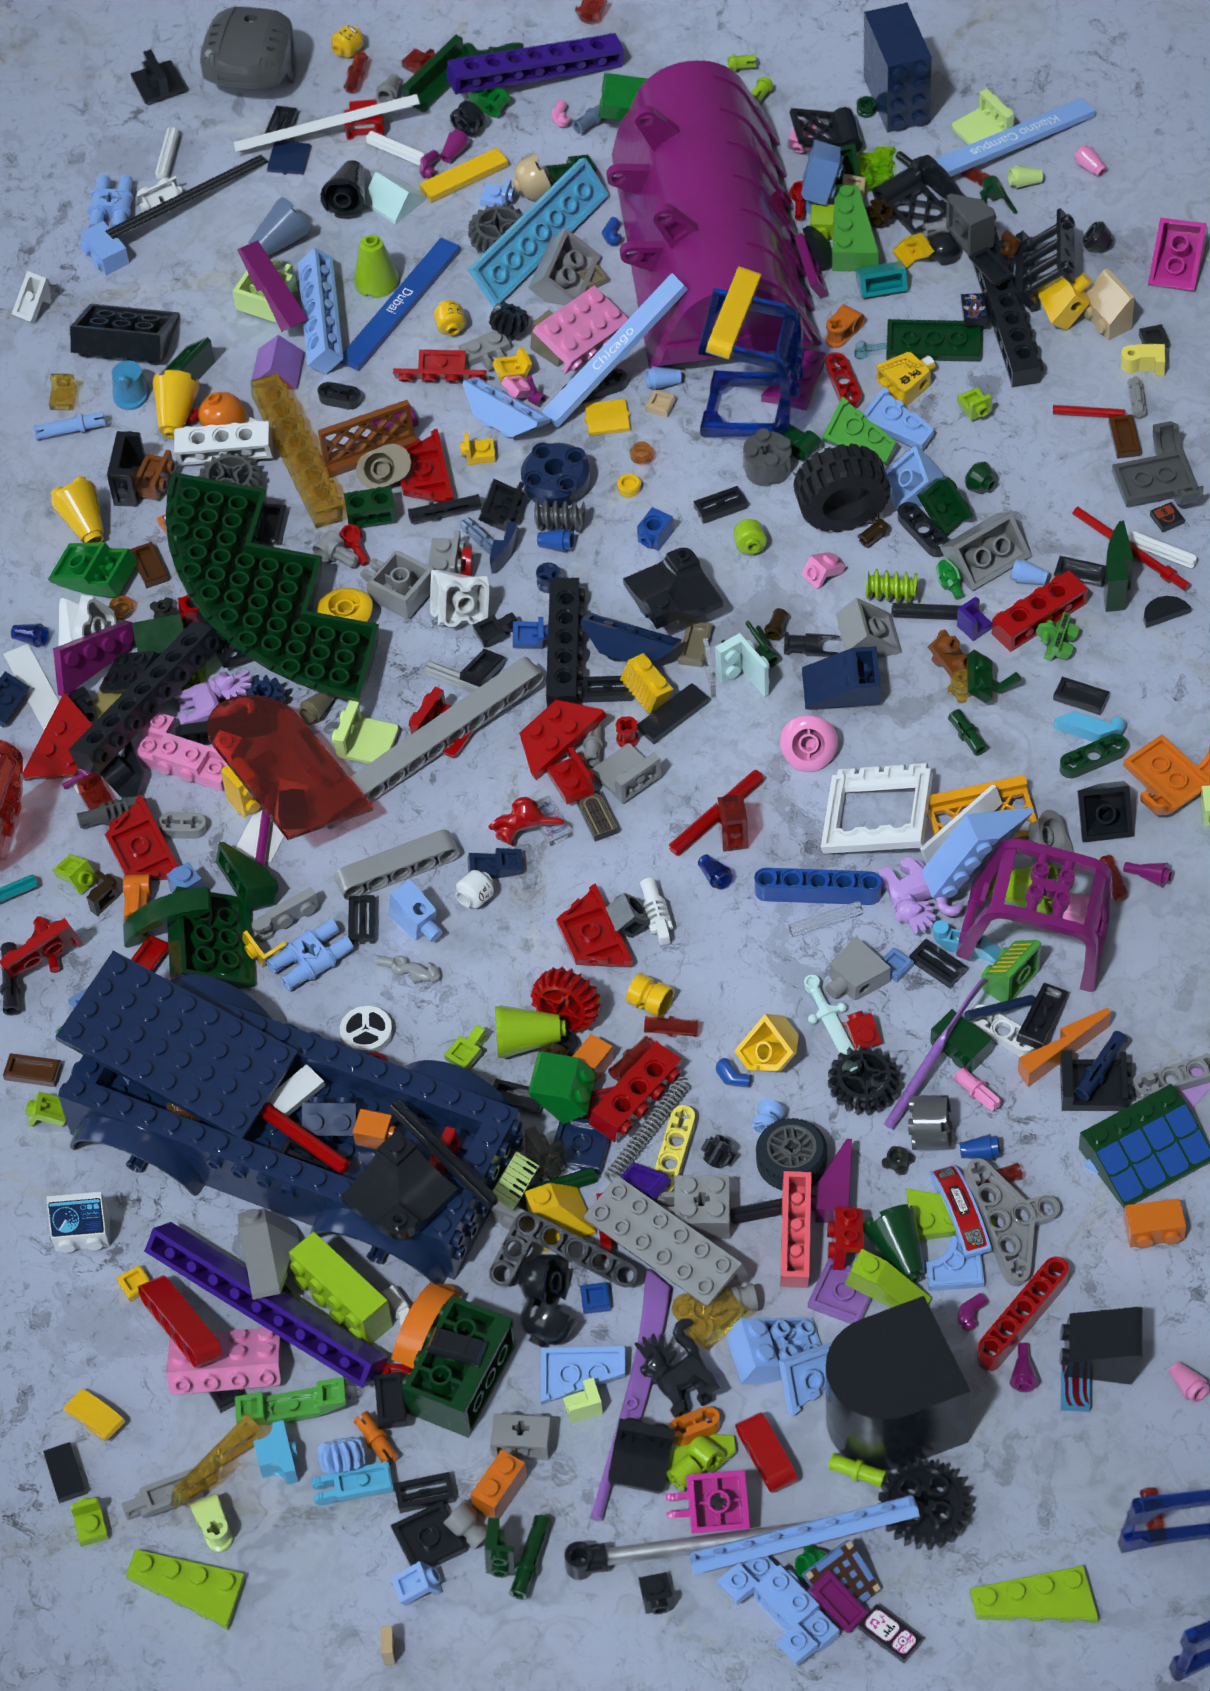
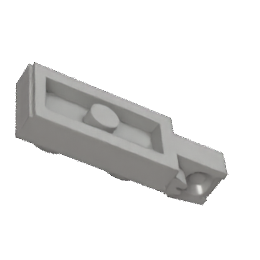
M189 1469L139 1488L140 1491L134 1494L135 1498L123 1502L122 1507L127 1520L141 1515L142 1518H147L204 1496L194 1469Z

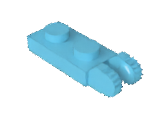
M387 1461L361 1466L358 1469L341 1473L322 1475L311 1480L313 1489H326L335 1485V1490L315 1494L314 1503L320 1506L333 1504L335 1501L341 1502L394 1492L390 1466Z

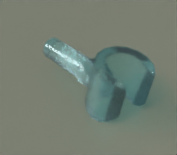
M858 341L854 350V356L856 359H865L870 351L886 349V343L867 345L865 341Z

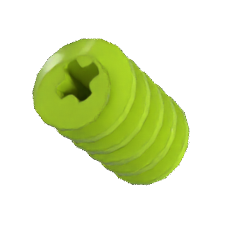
M875 569L873 575H870L868 571L866 598L871 599L875 593L876 599L880 601L883 594H885L886 601H891L894 595L896 602L899 603L904 596L906 603H910L913 597L916 600L918 574L915 573L913 578L909 579L908 572H905L903 577L899 578L898 571H895L892 577L889 576L888 570H885L883 576H880L878 569Z

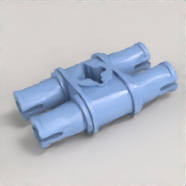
M101 174L98 176L96 189L91 193L92 201L88 208L90 215L88 228L104 221V219H112V228L130 217V205L133 202V194L131 192L133 179L131 176H120L118 189H109L111 180L108 175Z
M329 919L314 930L307 929L297 939L287 942L286 948L268 958L266 963L274 974L292 962L299 965L281 977L285 988L291 991L307 979L309 981L314 980L321 972L329 967L333 968L338 959L354 950L353 944L347 936H344L329 947L322 945L327 939L339 933L336 923Z

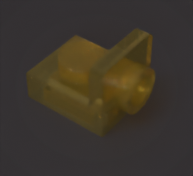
M65 373L51 374L50 410L73 411L77 392L74 375Z

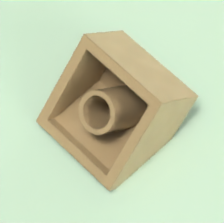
M1106 268L1086 291L1090 303L1082 314L1109 341L1132 329L1135 297Z

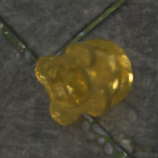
M967 670L955 671L951 675V685L948 686L947 692L956 697L958 703H965L969 697L973 696L968 693Z

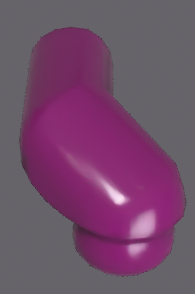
M978 1293L959 1307L957 1321L965 1331L976 1327L977 1322L973 1318L975 1312L987 1305V1301L981 1293Z

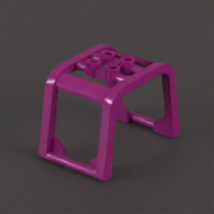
M1008 839L1001 842L973 881L956 956L969 960L977 942L992 920H1012L1069 935L1083 941L1086 945L1084 970L1079 989L1093 992L1100 970L1099 967L1110 920L1111 869L1104 862L1093 857L1028 840ZM1016 854L1037 858V862L1030 873L1032 883L1025 895L1026 909L1004 904ZM1048 861L1063 865V869L1058 874L1056 881L1047 879L1049 874ZM1074 868L1094 874L1084 924L1063 919V914L1070 903L1069 890L1075 881ZM998 870L991 903L983 909L975 920L977 908H982L991 880ZM1043 896L1053 897L1051 902L1052 916L1036 912Z

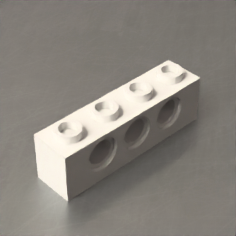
M269 421L207 425L202 427L187 426L175 429L174 454L179 466L205 464V462H211L212 456L219 458L221 453L225 456L230 451L233 455L239 452L243 456L249 455L251 460L272 458L273 434Z

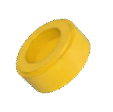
M634 474L620 476L617 480L618 493L624 497L638 495L641 491L640 478Z

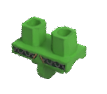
M1064 612L1061 620L1056 622L1055 626L1051 620L1038 625L1036 633L1041 638L1040 641L1044 644L1049 641L1044 659L1051 661L1056 656L1067 660L1071 655L1074 646L1063 641V638L1073 642L1080 627L1069 622L1070 614Z

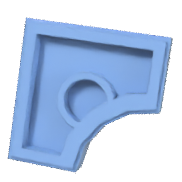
M956 1235L950 1237V1245L945 1254L936 1260L926 1262L929 1291L984 1287L981 1254L965 1258Z

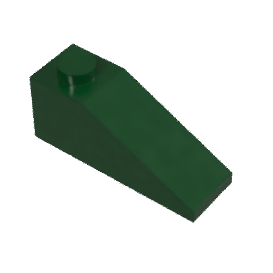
M219 842L216 864L244 908L251 909L274 905L275 896L278 893V883L268 869L227 843Z

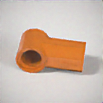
M150 874L124 875L125 921L136 910L147 904L148 897L152 896V879Z

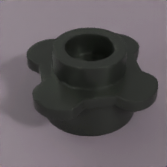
M166 597L164 600L154 601L150 604V609L154 611V619L177 614V609L172 605V598Z
M892 1146L887 1152V1157L882 1159V1166L886 1169L894 1170L897 1175H903L906 1173L908 1164L913 1162L914 1157L903 1147Z

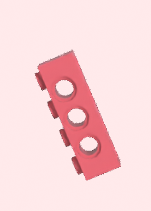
M784 1171L780 1287L808 1288L811 1172Z

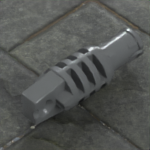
M142 795L143 799L145 800V802H146V804H147V801H146L145 796ZM138 796L123 797L121 800L115 799L114 802L108 801L106 804L100 803L98 808L76 813L80 828L99 823L109 825L112 820L120 817L125 811L127 812L134 805L135 799Z

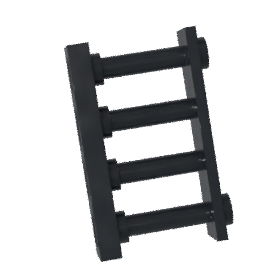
M1061 208L1057 209V223L1035 237H1029L1023 230L1016 234L1021 244L1015 255V295L1029 309L1037 305V290L1063 276L1070 284L1075 282V221L1070 214H1066ZM1057 234L1056 239L1037 250L1039 244ZM1057 249L1056 254L1037 265L1039 259ZM1057 264L1055 270L1037 280L1039 274Z

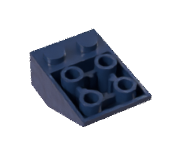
M876 646L850 648L802 667L805 709L881 704V684Z

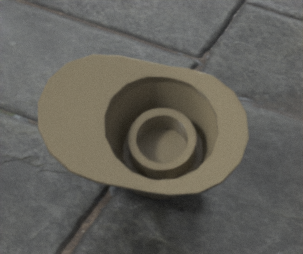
M392 443L381 446L360 458L356 468L357 477L361 484L371 489L391 485L406 477L410 471V455L404 447Z

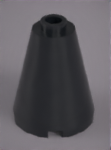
M355 160L345 162L323 186L320 200L327 212L330 210L337 218L350 219L356 217L364 208L365 170L360 162Z

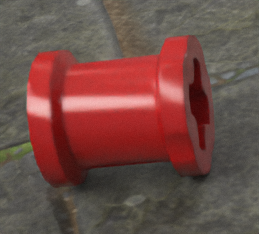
M631 716L620 717L615 723L616 732L618 733L616 736L617 744L621 748L628 743L635 747L639 741V736L636 732L638 729L637 721Z

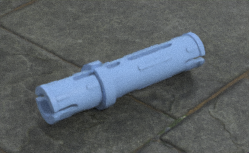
M103 411L84 416L77 414L75 418L34 425L33 428L36 440L76 431L86 432V429L106 426V422L103 419L105 418Z

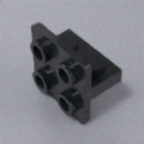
M151 49L143 52L145 60L142 62L143 69L130 74L145 104L186 91L185 85L172 61L168 60L158 63Z

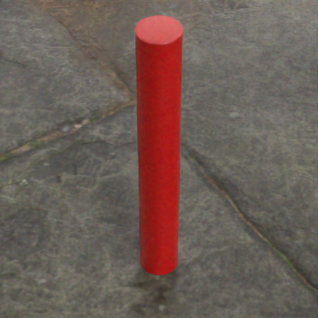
M1053 405L1052 414L1109 418L1125 415V409Z

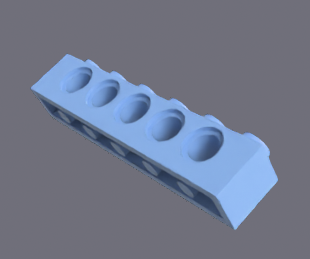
M314 247L297 263L301 305L303 312L308 320L303 322L307 366L327 374L343 360L333 257Z

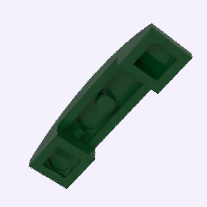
M208 887L183 890L165 895L145 904L131 914L124 922V946L128 948L147 940L149 931L183 916L192 920L211 912V890Z

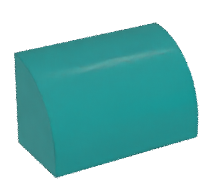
M901 261L855 268L857 284L862 298L908 290L906 268Z

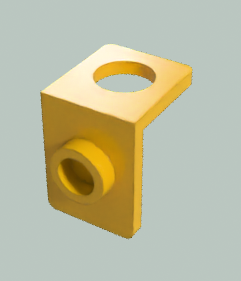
M248 931L243 932L242 940L246 945L244 947L245 951L252 960L256 958L262 967L267 965L266 960L268 958H271L288 945L284 941L264 954Z

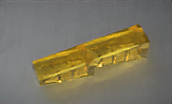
M248 1414L172 1490L171 1506L174 1509L221 1481L223 1466L254 1447L253 1441L260 1439L261 1429Z

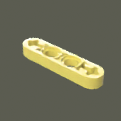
M680 1105L673 1109L654 1170L667 1174L671 1179V1182L662 1193L674 1192L675 1175L681 1174L695 1127L694 1110L687 1105ZM686 1115L687 1119L684 1120L683 1129L679 1128V1119ZM673 1137H681L684 1140L680 1146H672L669 1141ZM668 1159L677 1162L676 1167L673 1169H666L662 1164Z

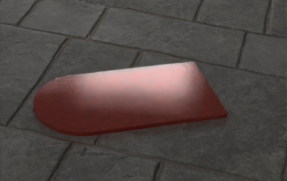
M242 695L221 702L210 713L207 721V735L210 743L287 840L373 811V805L300 716L289 706L269 697Z

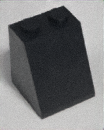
M1142 1307L1070 1313L1067 1323H1062L1060 1330V1340L1064 1341V1348H1061L1059 1364L1064 1365V1376L1131 1385L1142 1358Z

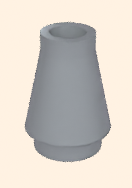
M390 74L376 88V97L381 103L396 100L399 84L401 83L398 75Z

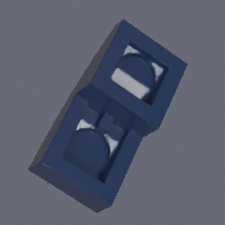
M507 522L504 540L494 539L490 554L491 574H497L511 558L519 539L517 522Z
M496 848L494 854H468V873L472 870L486 872L492 879L517 875L523 871L521 849Z

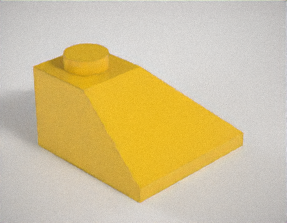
M548 1183L524 1192L528 1212H532L583 1239L596 1235L594 1226L584 1219L587 1209L577 1187ZM530 1217L535 1227V1221L532 1217ZM556 1229L549 1230L545 1235V1240L549 1245L556 1244L560 1238V1234ZM543 1247L544 1252L550 1251L549 1249Z

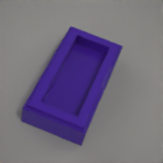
M633 1163L620 1177L652 1200H655L671 1182L667 1174L637 1163Z

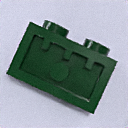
M488 1517L485 1541L486 1574L504 1578L508 1575H515L514 1547L506 1546L505 1529H500V1518Z

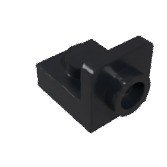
M667 1572L638 1578L645 1614L659 1615L674 1608Z

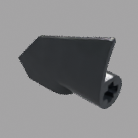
M131 741L100 772L101 777L121 798L139 796L144 771Z

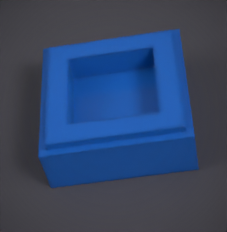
M607 1282L580 1285L583 1314L611 1311Z

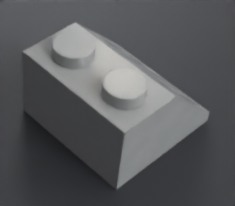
M855 598L836 613L839 624L838 628L842 635L845 650L876 646L878 658L896 655L901 652L891 613L859 598Z

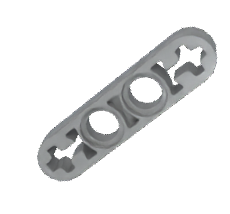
M1210 1054L1140 1074L1134 1081V1095L1141 1100L1169 1085L1163 1079L1167 1075H1174L1178 1078V1082L1172 1084L1177 1092L1210 1083ZM1195 1067L1200 1068L1204 1074L1200 1077H1194L1189 1073V1070ZM1145 1084L1147 1087H1150V1090L1146 1091L1144 1087L1141 1088V1085Z

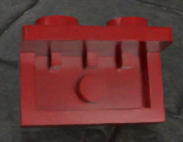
M835 1207L833 1222L828 1221L827 1238H832V1242H828L827 1258L832 1259V1270L844 1271L846 1252L860 1253L861 1249L864 1248L863 1210L861 1208Z

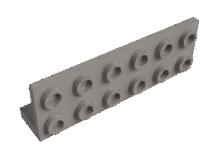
M619 1176L615 1177L584 1215V1219L706 1307L713 1303L733 1278L742 1284L748 1277V1273L740 1261Z

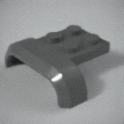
M1172 421L1153 424V443L1156 456L1112 465V473L1126 507L1171 497L1179 506L1198 502L1203 494L1204 487L1198 486L1197 488L1183 454L1179 440V425Z

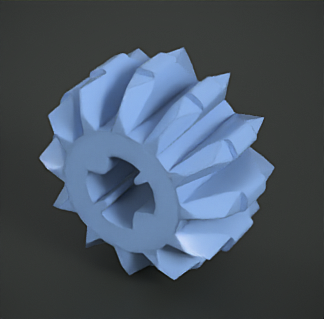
M343 1437L326 1441L318 1447V1461L322 1472L331 1474L358 1469V1467L365 1464L366 1453L361 1438Z

